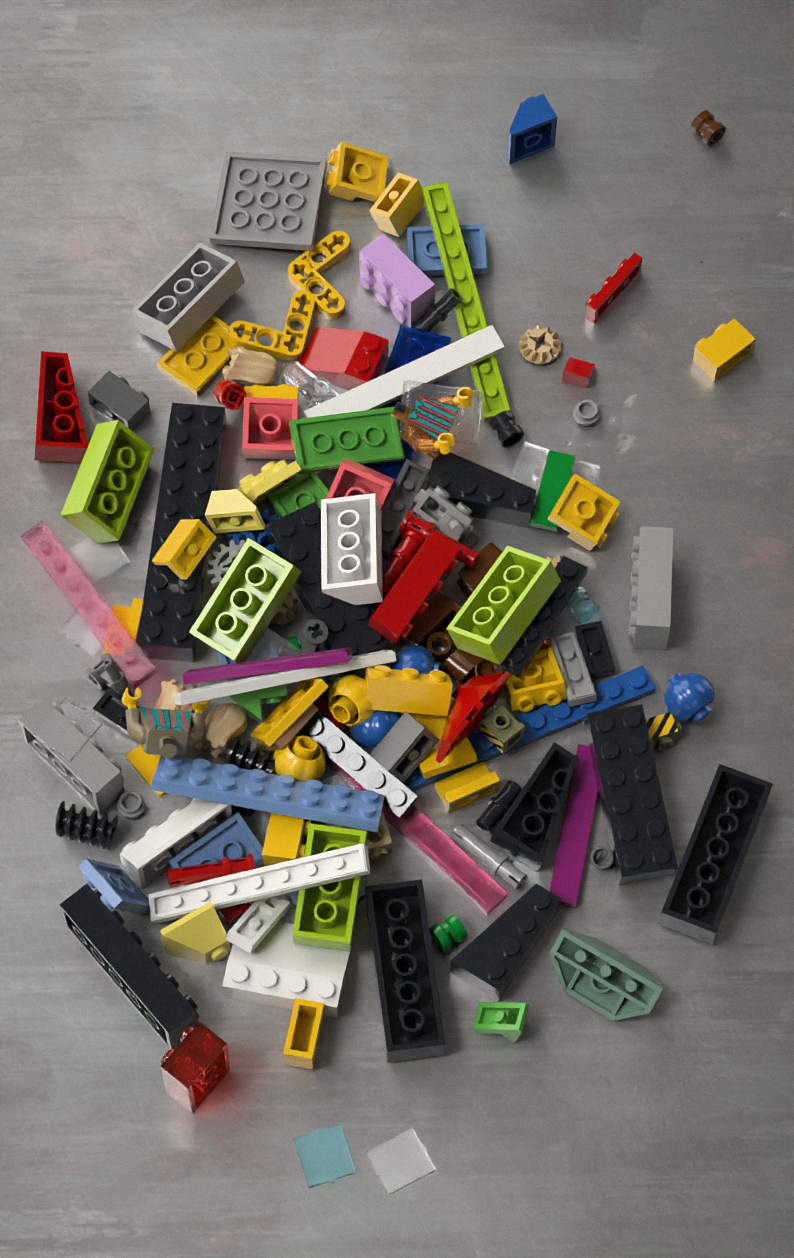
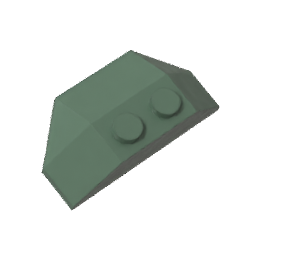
M563 928L549 953L563 991L612 1021L651 1013L664 989L661 983L642 965L598 939Z

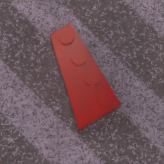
M41 351L34 460L82 463L88 448V440L86 439L85 427L79 409V400L74 387L68 353Z
M432 531L372 615L368 626L395 644L400 637L405 639L414 627L411 621L416 615L422 616L429 605L426 602L431 594L435 596L444 584L442 578L446 573L451 574L458 564L459 560L456 559V556L460 549Z

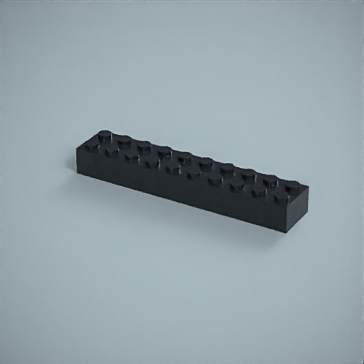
M172 403L137 639L139 658L194 663L197 637L189 633V631L201 614L209 549L188 579H180L167 565H155L152 559L182 519H199L212 532L205 513L212 491L218 490L227 424L225 407Z

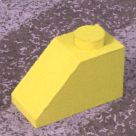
M239 490L212 491L205 516L214 534L265 529L264 521L257 507Z

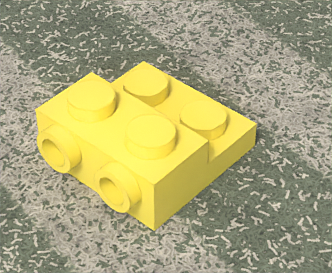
M284 459L278 463H275L273 460L261 468L262 473L255 477L253 474H249L240 480V486L237 490L254 505H257L267 499L266 495L295 478L302 469L296 460L289 465Z

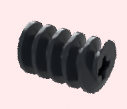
M236 737L227 751L225 764H233L238 768L247 770L260 769L266 773L278 775L275 770L276 759L270 760L271 751L267 750L261 756V746L258 745L251 751V741H247L241 746V737Z
M65 801L60 803L55 819V831L58 837H63L66 834L69 840H74L77 836L78 842L84 843L88 839V843L91 846H95L99 841L101 849H106L109 846L118 825L117 815L112 822H109L108 813L106 812L101 819H98V810H93L90 816H87V807H83L80 813H76V804H72L69 810H65Z

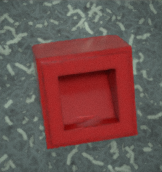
M569 357L563 370L562 381L587 388L595 364Z

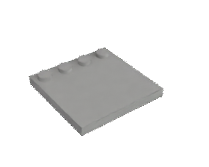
M226 152L209 238L211 244L312 251L327 170V159Z

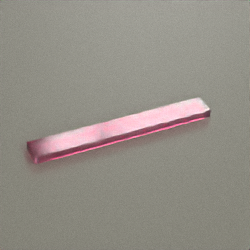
M41 521L22 534L20 537L133 687L136 689L158 673L45 523Z
M332 759L328 760V765L354 790H366ZM383 804L382 812L385 819L486 915L507 897V892L414 805L401 819Z

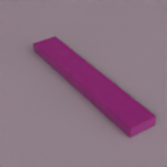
M342 648L189 669L182 677L185 685L347 663L353 657L351 649Z
M578 744L576 756L578 759L571 778L550 885V892L561 898L560 905L576 908L598 793L590 748Z

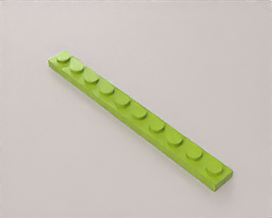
M443 182L423 186L422 194L448 290L450 288L455 289L463 299L454 307V312L461 338H464L486 328V320L448 183ZM495 355L469 366L484 422L490 421L502 411L510 410Z

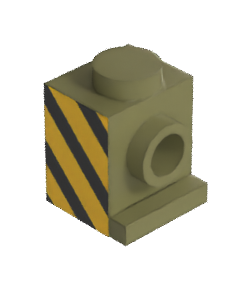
M503 705L497 709L490 707L481 717L480 731L502 754L524 737L525 726L522 722L519 723ZM501 721L504 725L499 726L497 724Z
M670 712L646 719L652 750L657 747L659 750L667 749L677 741V737L683 735L679 721H674Z

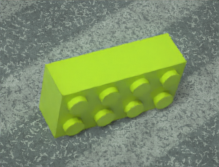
M119 420L97 424L60 516L97 544L119 541L155 449Z
M248 538L189 633L235 662H246L300 576L301 571L291 563Z
M507 546L446 628L457 649L500 665L561 582L552 562Z
M309 823L304 857L362 843L367 845V831ZM362 876L299 890L292 933L293 943L351 951Z

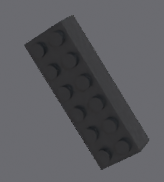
M315 501L268 523L266 526V536L276 555L301 571L293 587L310 620H321L328 628V636L323 642L326 650L349 648L352 651V656L390 650L391 641L368 626L372 615L375 613L371 604L354 605L322 592L321 510L317 502Z
M643 704L588 713L584 725L610 848L614 855L613 862L618 885L674 875L678 865Z
M719 764L662 909L659 925L713 945L768 801L773 783Z
M422 879L365 886V902L387 1063L444 1056L446 1042Z
M85 884L59 904L66 927L173 1051L199 1030V1015L196 1012L198 1008L196 1003L188 994L183 996L177 989L179 984L170 973L165 975L159 968L161 963L151 951L148 954L141 947L143 942L133 930L131 932L126 930L123 926L125 921L115 909L113 911L109 910L100 899L102 894L96 888L93 891L88 884Z

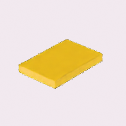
M212 315L177 352L170 349L156 363L157 368L195 396H198L223 370V367L225 368L231 361L230 355H227L228 348L234 349L236 347L228 340L230 326L215 315ZM237 332V337L242 338L243 335Z
M319 678L302 680L259 724L250 736L256 742L270 747L329 686Z
M409 713L440 739L418 765L424 779L477 761L476 753L468 737L441 763L435 761L447 716Z

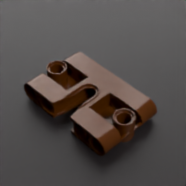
M492 542L478 552L480 556L473 568L465 565L457 573L460 577L457 580V584L467 598L471 596L503 552ZM438 592L426 601L429 605L422 616L416 615L411 621L414 627L407 638L416 646L428 649L435 657L437 663H442L443 669L458 683L465 684L474 676L475 665L482 658L457 649L446 628L460 611L462 605ZM435 646H442L445 650L437 652L433 648Z

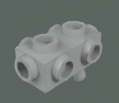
M430 486L427 491L422 488L413 500L416 503V506L413 508V511L417 513L416 516L427 523L433 522L440 532L457 541L460 537L465 540L474 529V526L471 524L474 518L470 516L472 510L461 502L455 505L448 499L450 494L440 486H437L435 489ZM435 500L439 505L438 509L432 510L429 507V502Z

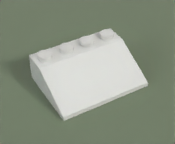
M279 921L251 954L234 944L232 945L222 984L225 998L293 1010L295 998L324 1003V1016L338 1018L352 947L351 951L294 944L292 937L294 924Z

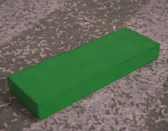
M549 450L530 526L557 532L558 526L549 521L548 517L570 480L575 461L574 455Z

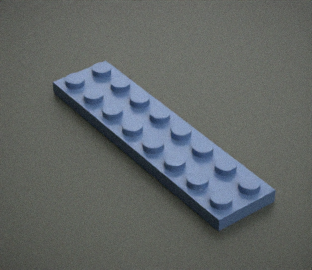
M162 755L151 785V790L372 832L378 831L385 796L372 790H354L345 785L333 786L322 784L317 780L295 781L290 775H274L260 769L247 770L238 768L233 764L221 765L210 763L205 759L194 760L180 756L167 759Z

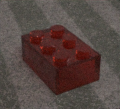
M200 1021L194 1028L191 1026L183 1033L180 1039L182 1042L175 1050L170 1049L161 1059L162 1065L160 1066L166 1093L192 1114L231 1071L227 1043Z

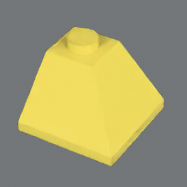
M211 902L160 930L163 949L166 955L208 963L211 960L218 961L228 954V950L231 949L230 942L226 940L227 933Z

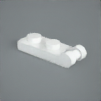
M274 896L255 900L228 931L226 940L251 954L276 923L287 914L291 902L284 898L280 900Z

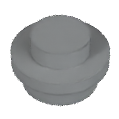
M591 400L579 402L573 410L575 421L583 426L595 424L600 416L599 407Z
M127 791L120 795L117 800V810L125 818H137L144 812L145 800L138 792Z

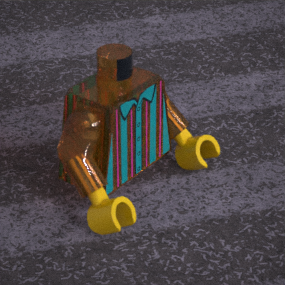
M462 387L457 391V397L455 395L440 398L417 396L412 408L397 402L391 417L405 423L400 437L408 442L415 452H424L433 459H437L440 452L448 454L451 450L450 446L455 445L454 437L449 432L459 410L457 406L460 404L462 408H469L472 405L471 398L473 393L471 388Z

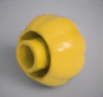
M348 675L336 681L330 687L328 707L338 722L347 726L357 727L359 723L373 716L375 710H370L372 703L366 699V679L356 675Z
M294 736L282 750H275L273 760L276 759L275 770L278 775L286 774L292 776L295 781L319 780L324 774L326 768L324 752L319 744L308 736Z

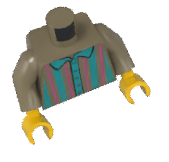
M127 687L122 696V703L128 707L125 711L127 733L132 739L141 744L145 753L162 755L167 759L174 756L183 757L186 754V748L193 747L202 739L206 715L203 713L208 710L210 700L192 703L195 713L183 710L137 708L136 706L142 695L141 689L137 687L134 697L128 694Z

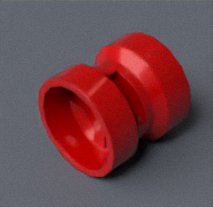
M229 379L221 380L216 384L214 398L219 404L230 410H237L244 405V397H247L241 385Z

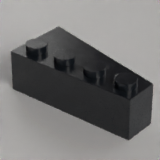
M440 449L439 451L435 450L434 454L437 456L436 459L433 458L426 491L430 486L434 489L440 486L450 494L448 499L455 505L461 502L472 510L470 516L530 528L536 499L535 489L454 453L442 454ZM435 500L429 502L431 509H438L439 505Z
M555 742L496 827L490 839L492 843L536 872L543 862L578 759L577 756Z
M535 884L450 961V973L499 1002L558 913L561 898Z

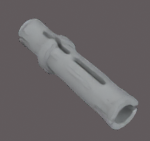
M462 823L454 829L457 833L452 832L451 839L455 840L487 865L493 875L501 876L516 890L524 883L521 880H526L527 874L510 863L509 857L505 854L500 855Z

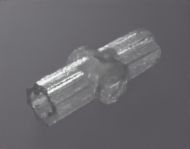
M297 361L291 362L281 375V380L286 384L298 386V393L306 399L310 408L339 395L330 388V383L327 379L316 377ZM314 392H322V393H324V394H322V395H315V394H313V393H314Z

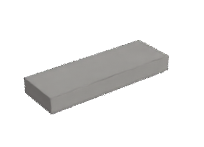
M575 631L548 637L565 682L566 698L569 707L597 701L596 692Z

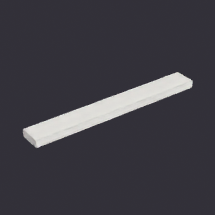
M490 325L304 411V416L309 418L378 409L503 351L505 346L493 325Z
M381 650L352 656L353 658L347 663L273 672L175 692L173 696L175 704L185 705L396 661V655L393 650Z
M362 843L148 894L151 922L157 924L183 918L209 902L217 910L371 874L368 848Z

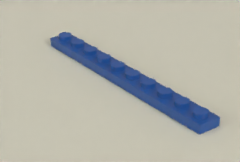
M644 665L593 685L597 701L569 707L566 698L555 706L546 704L514 717L525 726L524 737L503 754L582 723L588 713L616 709L655 693L656 688ZM480 731L467 736L476 753V762L427 779L423 778L417 766L404 784L412 791H415L503 754Z

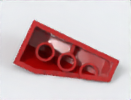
M508 673L474 676L465 684L460 682L451 695L454 700L449 708L435 761L441 763L481 723L482 715L486 710L494 706L510 677Z

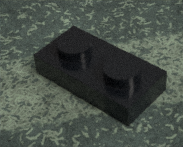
M602 621L575 626L574 631L590 678L615 674V666Z
M108 688L92 708L93 713L128 735L125 712L128 707L122 703V695Z

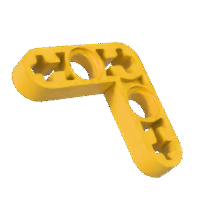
M344 231L330 233L315 244L312 251L304 252L288 266V280L298 291L309 292L314 297V306L326 318L331 320L339 319L344 315L345 300L320 274L349 252L350 237ZM334 242H343V246H340L339 244L334 246ZM316 254H323L326 260L317 263L312 260V257ZM295 271H304V277L299 273L295 275ZM314 285H319L324 289L319 294H313L309 291L310 287ZM329 302H330L333 306H335L336 304H338V308L335 309L334 307H331V308L329 309Z
M297 291L293 294L283 332L239 320L233 322L229 328V342L235 347L242 345L245 349L263 352L277 359L290 362L296 361L300 358L315 304L314 297L307 291ZM300 300L305 301L302 314L297 313ZM298 321L304 328L301 331H295L290 327L289 323ZM238 330L243 331L242 338L237 337ZM252 333L255 334L253 342L250 341ZM267 336L273 343L270 346H263L259 343L258 338ZM291 338L296 339L293 352L288 351Z

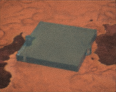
M340 1124L321 1130L315 1128L312 1133L293 1138L309 1188L327 1182L334 1184L335 1180L356 1173Z

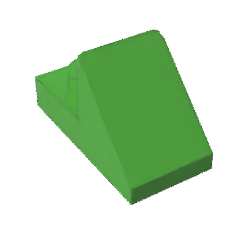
M286 684L253 690L230 695V699L262 722L260 700L265 699V704L281 703V697L288 695Z
M479 1002L472 1029L479 1034H502L515 1043L522 1033L529 1005L527 1003Z

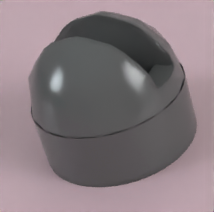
M598 846L591 852L590 860L596 868L606 869L612 865L614 855L609 848ZM606 851L609 854L601 865L598 864L597 861Z

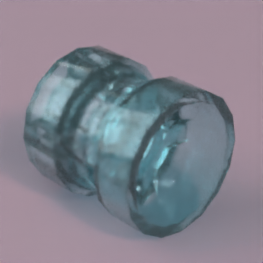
M583 585L577 588L566 606L567 609L573 612L572 617L578 624L590 620L600 608L594 600H590L588 597L589 593Z

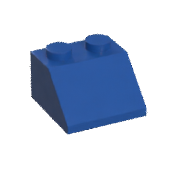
M544 94L530 97L520 103L509 130L507 154L509 164L555 146L557 115Z

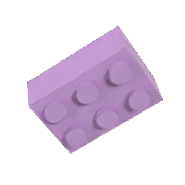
M383 233L359 251V280L365 289H370L376 295L381 305L387 306L393 311L398 322L401 324L405 323L412 329L415 327V323L430 310L429 306L435 302V284Z

